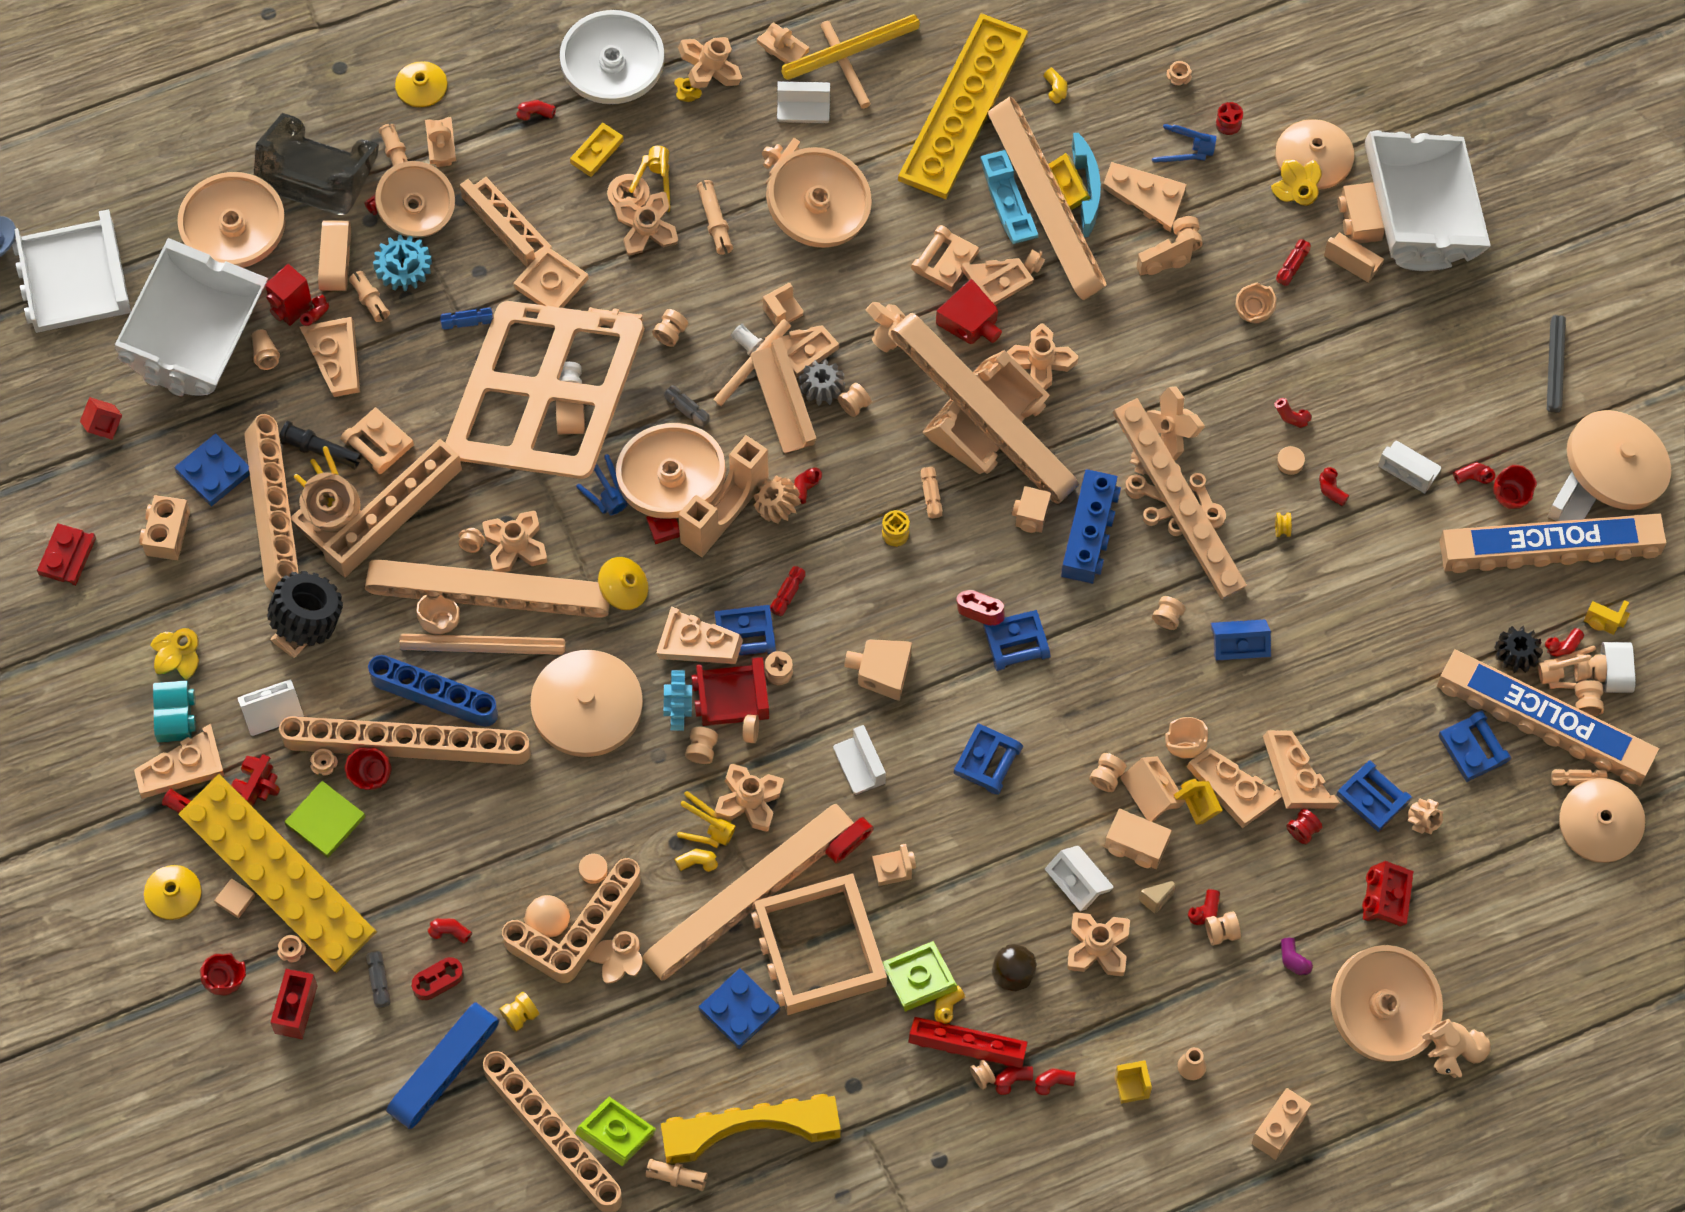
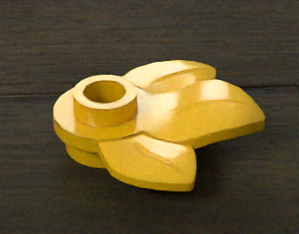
M1285 160L1281 167L1283 180L1271 185L1272 192L1284 202L1296 201L1303 206L1312 204L1319 194L1317 184L1322 177L1320 166L1315 160L1310 161L1304 167L1295 160ZM1302 189H1309L1306 195H1301Z
M181 628L175 633L163 632L153 639L150 646L158 652L154 660L156 674H165L177 669L185 680L192 677L199 664V658L196 653L199 639L193 630ZM183 637H187V644L181 646L180 640Z

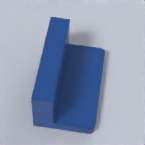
M1266 620L1211 623V630L1214 635L1215 660L1271 657V630Z

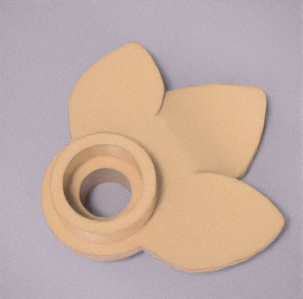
M628 931L619 932L614 936L613 940L601 941L588 957L591 962L603 964L602 978L606 984L619 981L625 973L636 976L643 965V958L638 952L640 941L634 933ZM630 944L629 947L623 949L625 945Z

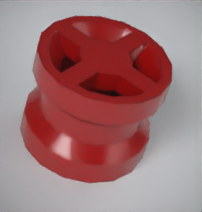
M1226 102L1219 107L1216 118L1218 131L1225 135H1233L1241 129L1243 109L1241 106L1234 102Z
M1304 808L1298 812L1295 820H1290L1286 825L1293 838L1305 845L1311 841L1314 833H1319L1323 828L1317 816Z

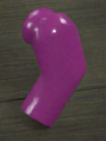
M1281 939L1282 963L1284 967L1297 975L1310 974L1313 964L1310 960L1296 953L1295 939Z

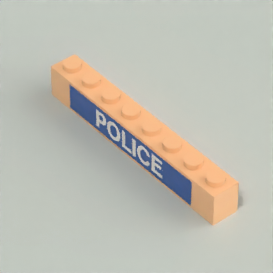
M1661 514L1449 529L1443 530L1439 543L1444 571L1463 573L1470 569L1490 571L1496 567L1517 569L1523 565H1535L1536 567L1547 566L1550 563L1570 565L1577 561L1588 560L1591 563L1615 558L1616 560L1624 561L1631 557L1641 556L1650 559L1662 554L1666 545V538Z
M1454 649L1437 684V687L1444 694L1450 697H1458L1466 701L1472 708L1483 709L1491 713L1495 719L1502 722L1507 721L1517 726L1520 731L1526 734H1534L1542 738L1550 746H1558L1565 749L1573 757L1585 759L1593 763L1599 770L1610 771L1620 776L1628 784L1641 786L1659 750L1656 746Z

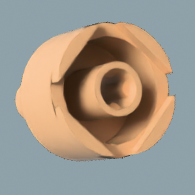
M320 473L310 478L305 484L300 495V508L306 519L317 528L326 532H338L359 513L360 498L356 489L345 478L333 473ZM331 497L335 501L332 502L333 506L329 508L326 505L329 503L328 499Z

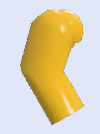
M1049 68L1043 77L1052 85L1053 90L1048 95L1049 99L1058 104L1062 99L1066 98L1068 84L1053 68Z
M693 849L674 859L680 871L695 864H702L707 872L718 867V862L715 859L717 856L712 851Z
M957 986V991L936 999L934 1017L937 1022L948 1024L952 1021L953 1005L965 998V994L959 986Z

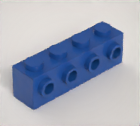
M1088 469L1085 470L1062 565L1061 577L1093 584L1095 574L1101 575L1104 559L1099 557L1101 550H1107L1110 535L1105 534L1107 526L1112 527L1115 511L1111 510L1113 502L1118 503L1121 487L1116 486L1118 476Z

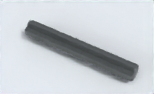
M1553 315L1550 321L1547 411L1555 413L1561 411L1563 399L1566 318L1563 315Z

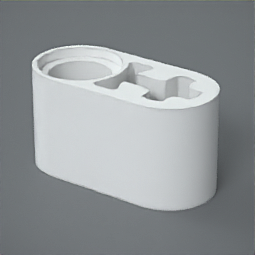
M1603 642L1601 645V655H1605L1607 661V675L1605 682H1603L1604 692L1633 693L1635 690V666L1632 643Z

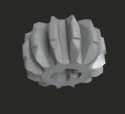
M826 359L823 361V364H819L814 360L812 367L805 366L804 374L800 376V391L802 394H807L808 402L816 399L818 406H820L822 401H826L830 405L832 398L838 399L841 391L845 389L843 371H838L836 363L828 366Z

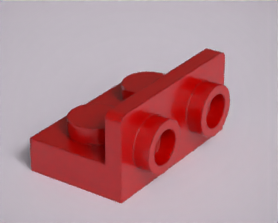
M1383 861L1370 867L1366 876V896L1362 904L1364 909L1363 920L1370 921L1379 918L1400 927L1406 925L1414 871L1388 861Z

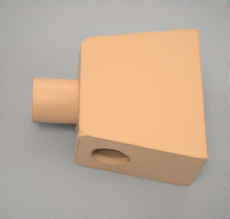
M867 640L863 654L847 651L844 667L859 670V686L900 701L911 657L912 642Z

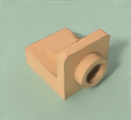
M906 844L900 845L899 851L872 856L878 886L912 879V869L916 868V862L913 852H908Z

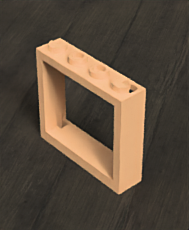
M853 873L754 901V912L750 913L755 929L760 928L762 938H759L760 948L763 955L768 954L771 964H767L768 973L771 981H777L779 990L775 991L777 1002H779L780 1007H785L787 1015L887 987L886 972ZM844 892L870 974L793 995L767 913Z

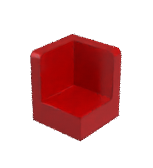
M89 397L80 423L88 433L113 440L122 414L114 404Z

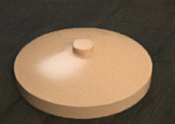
M803 148L785 156L774 168L766 190V200L770 214L779 228L792 239L812 247L827 248L848 242L861 231L871 210V191L862 171L844 155L825 148Z
M227 172L208 177L189 191L179 209L178 229L183 244L211 255L218 262L224 263L227 261L245 268L263 260L277 247L285 229V212L279 195L266 181L247 173Z
M1597 411L1584 417L1569 436L1567 457L1570 468L1581 486L1597 500L1619 509H1642L1653 504L1668 487L1671 478V463L1668 452L1655 432L1637 418L1618 411Z
M681 423L656 425L638 433L624 446L616 464L617 483L623 498L637 511L656 518H679L678 514L695 494L710 504L722 489L726 475L724 455L716 440L707 432L697 427Z
M595 650L571 652L552 661L538 676L531 693L532 717L542 738L555 749L578 757L600 756L623 745L638 727L643 711L642 691L633 671L617 657Z
M1380 945L1356 953L1343 964L1332 986L1331 1010L1339 1033L1352 1049L1362 1056L1375 1061L1396 1062L1417 1055L1432 1042V1040H1424L1421 1035L1441 1022L1443 999L1435 975L1421 958L1401 947Z

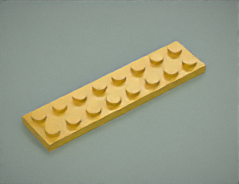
M980 13L898 175L899 182L947 199L989 115L988 111L992 109L1028 37L1027 30Z
M220 774L178 814L334 972L337 973L377 933Z

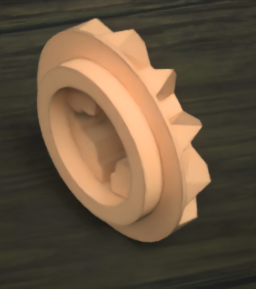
M624 174L616 177L609 184L607 190L609 202H611L614 209L616 203L627 200L632 201L639 207L645 206L650 194L646 181L641 178L633 192V198L628 196L625 199L623 191L629 193L636 175Z

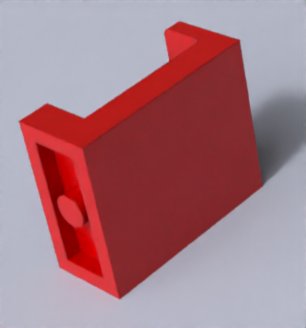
M763 657L752 658V665L702 670V665H696L697 674L691 676L693 691H699L700 700H694L696 717H702V726L744 722L747 715H758L759 720L769 719Z

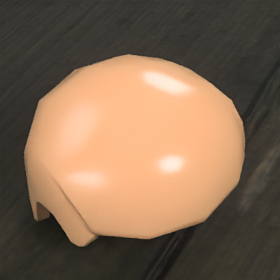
M1257 282L1241 289L1236 297L1235 308L1243 320L1257 324L1267 321L1273 315L1277 298L1270 286L1266 287Z
M439 594L436 598H429L425 595L417 603V619L423 630L430 634L439 635L448 633L457 627L460 621V608L454 600L444 597L442 594Z
M1183 717L1172 721L1169 731L1165 735L1167 750L1172 755L1183 759L1197 757L1207 747L1208 727L1203 721L1193 717Z
M544 895L534 899L527 907L524 922L546 937L553 938L559 936L568 927L570 913L567 905L555 896Z

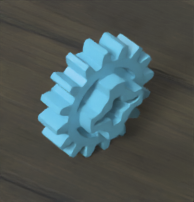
M398 235V241H394L390 237L388 238L389 244L387 246L382 243L379 245L381 252L374 253L376 261H373L377 278L382 279L384 286L392 283L393 290H396L398 286H402L403 290L407 291L408 285L411 284L414 288H417L416 281H426L425 274L431 273L430 265L432 260L429 255L428 247H423L422 240L419 239L414 243L412 236H409L407 240H403L402 235ZM402 258H404L403 268H401Z
M672 670L671 685H664L663 716H671L670 731H684V717H692V685H685L684 670Z

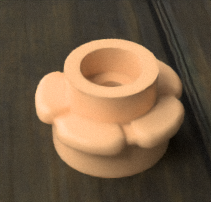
M1176 61L1167 70L1166 76L1173 85L1181 86L1191 81L1192 70L1186 62Z
M1032 249L1025 260L1024 266L1030 274L1033 271L1036 273L1040 271L1045 261L1041 257L1042 251L1038 253Z
M468 528L466 531L462 530L459 533V546L466 552L476 553L485 543V538L478 529Z
M319 749L310 758L312 763L310 766L311 770L315 774H322L323 776L331 774L338 764L337 757L333 756L332 751L328 749ZM326 761V764L322 765L321 762Z
M287 935L278 943L279 950L277 953L283 961L288 960V962L294 963L301 959V955L305 954L306 946L298 936ZM290 947H293V948H294V950H293L292 952L289 951V948H290Z

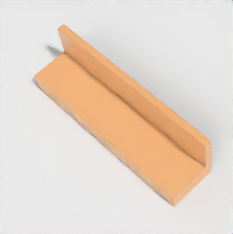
M782 338L773 340L770 347L752 352L750 357L782 451L786 454L814 445L816 435Z

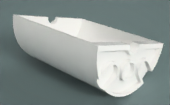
M1379 130L1369 132L1365 140L1366 153L1391 258L1396 260L1398 266L1415 271L1446 269L1452 267L1451 262L1462 258L1470 261L1491 246L1464 137L1422 133L1415 136V138H1411L1410 134L1405 132L1388 133Z
M168 238L115 343L118 359L142 375L146 383L152 386L160 385L168 388L171 393L177 396H183L184 394L208 395L212 393L226 368L268 278L227 261L224 263L218 262L207 253Z

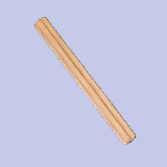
M401 634L399 641L400 649L550 655H563L565 653V640L563 638Z

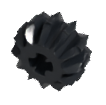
M1524 625L1520 627L1519 631L1511 626L1508 629V633L1503 631L1499 635V641L1496 642L1494 648L1498 651L1496 660L1504 661L1502 664L1503 669L1511 666L1513 667V673H1516L1518 668H1521L1526 673L1529 671L1530 666L1535 668L1538 665V658H1541L1543 649L1539 648L1542 644L1541 639L1534 638V630L1526 633Z

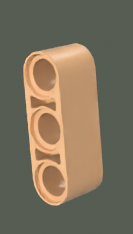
M323 220L318 272L320 291H347L351 245L350 221Z

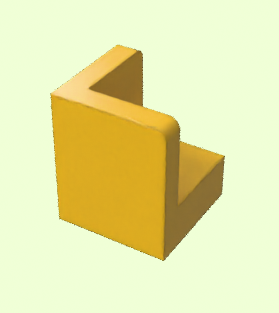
M1146 1060L1122 1064L1116 1067L1115 1081L1121 1104L1150 1098L1152 1085Z

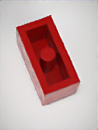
M289 264L265 284L266 298L271 307L270 313L280 322L283 320L291 326L303 313L313 306L307 279Z
M285 969L270 1022L274 1034L303 1040L318 987L314 974Z

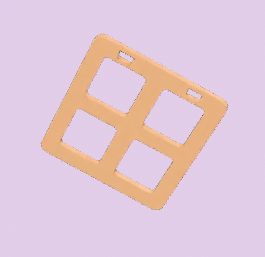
M513 301L500 303L496 308L445 443L459 454L460 461L577 479L589 477L594 471L644 333L642 321L634 317ZM527 311L539 313L537 319L526 318ZM602 321L614 323L613 328H602ZM514 323L555 328L540 371L535 377L494 372L510 327ZM578 332L620 337L607 376L601 386L559 381L574 337ZM489 391L529 397L515 438L510 446L468 441L483 398ZM557 400L595 406L580 450L575 456L533 450L548 407L552 401Z

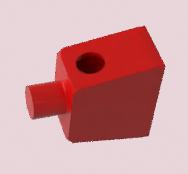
M972 279L936 311V324L968 344H974L981 336L994 343L1002 334V330L994 325L998 316L997 307Z

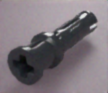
M286 421L279 435L280 444L288 443L298 447L300 452L303 453L311 451L325 457L323 447L327 446L333 461L351 467L354 470L360 463L357 459L361 460V453L319 438L314 431L310 429L305 431L295 427L293 422Z

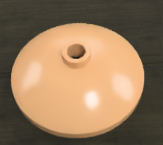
M1304 120L1291 125L1281 134L1277 142L1275 157L1280 171L1285 160H1295L1303 167L1310 161L1315 160L1322 172V177L1317 184L1318 190L1339 184L1348 176L1354 162V148L1346 133L1334 124L1322 120Z
M407 161L391 167L384 173L377 185L375 203L379 216L390 229L406 237L423 238L439 232L449 222L455 207V195L450 181L439 169L424 162ZM415 203L417 208L412 209L408 204Z
M1591 779L1576 786L1564 799L1559 814V825L1565 842L1576 854L1589 861L1609 863L1626 857L1638 846L1645 830V814L1637 796L1625 785L1610 779ZM1602 812L1610 815L1609 821L1602 820Z

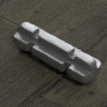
M670 386L664 393L665 399L671 404L675 403V407L689 419H694L693 422L697 426L704 427L709 422L710 415L703 409L700 410V406L688 396L680 394L681 391L676 386Z
M379 951L370 952L366 958L371 987L374 993V1004L377 1008L390 1005V998L387 991L388 986L382 953Z

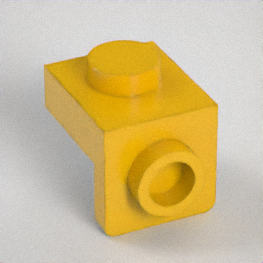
M1624 600L1619 612H1616L1592 601L1584 622L1588 623L1595 630L1606 631L1614 635L1618 626L1624 628L1630 616V613L1626 611L1629 602Z
M1189 780L1181 785L1182 789L1174 794L1176 800H1185L1196 825L1204 824L1223 811L1209 781Z

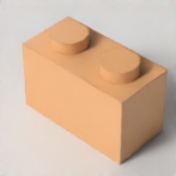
M1374 183L1343 186L1342 195L1338 197V209L1340 213H1344L1345 220H1343L1344 234L1349 235V238L1358 244L1382 241L1385 229Z
M1119 809L1107 834L1104 848L1108 849L1114 856H1125L1135 860V863L1143 868L1152 867L1157 869L1170 841L1172 830Z

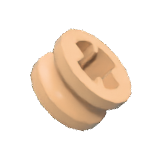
M984 1060L979 1061V1066L972 1065L970 1067L971 1074L981 1089L984 1090L987 1087V1083H995V1076Z

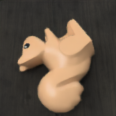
M1450 1019L1437 1023L1421 1035L1424 1040H1433L1436 1048L1428 1054L1429 1058L1440 1057L1434 1064V1070L1439 1074L1451 1075L1453 1078L1457 1076L1462 1077L1456 1060L1458 1056L1462 1055L1467 1061L1475 1064L1484 1061L1491 1051L1490 1041L1483 1032H1478L1474 1029L1469 1033L1464 1026L1451 1022Z

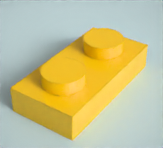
M602 122L570 158V163L592 177L624 142L623 135Z
M1067 153L1048 164L1071 211L1080 206L1082 201L1091 199L1071 157Z

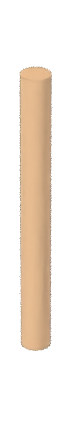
M830 21L823 22L820 26L830 46L839 44L840 41ZM848 57L838 60L861 108L869 107L871 103Z
M783 319L756 351L768 348L773 340L782 338L791 327V324ZM751 357L713 399L720 407L754 370Z

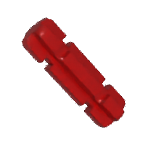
M1304 239L1298 240L1295 249L1291 251L1283 264V268L1277 274L1276 281L1284 286L1289 285L1293 279L1292 277L1303 263L1304 257L1310 251L1311 244Z
M798 566L792 567L788 574L789 577L785 579L776 595L777 598L770 605V611L781 617L784 615L787 605L791 603L799 589V584L805 578V570Z

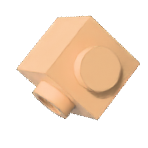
M1024 486L1021 501L1015 500L1012 515L1016 516L1015 527H1019L1029 533H1042L1050 506L1051 492Z

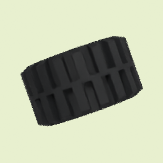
M301 571V574L292 572L290 576L285 575L280 582L278 581L267 610V618L271 621V628L277 629L276 634L279 637L284 636L287 642H297L299 646H303V644L315 646L316 642L322 644L325 642V639H329L332 636L342 612L343 602L341 601V593L336 592L338 588L335 584H330L329 579L326 577L320 578L317 573L312 575L308 574L307 571Z

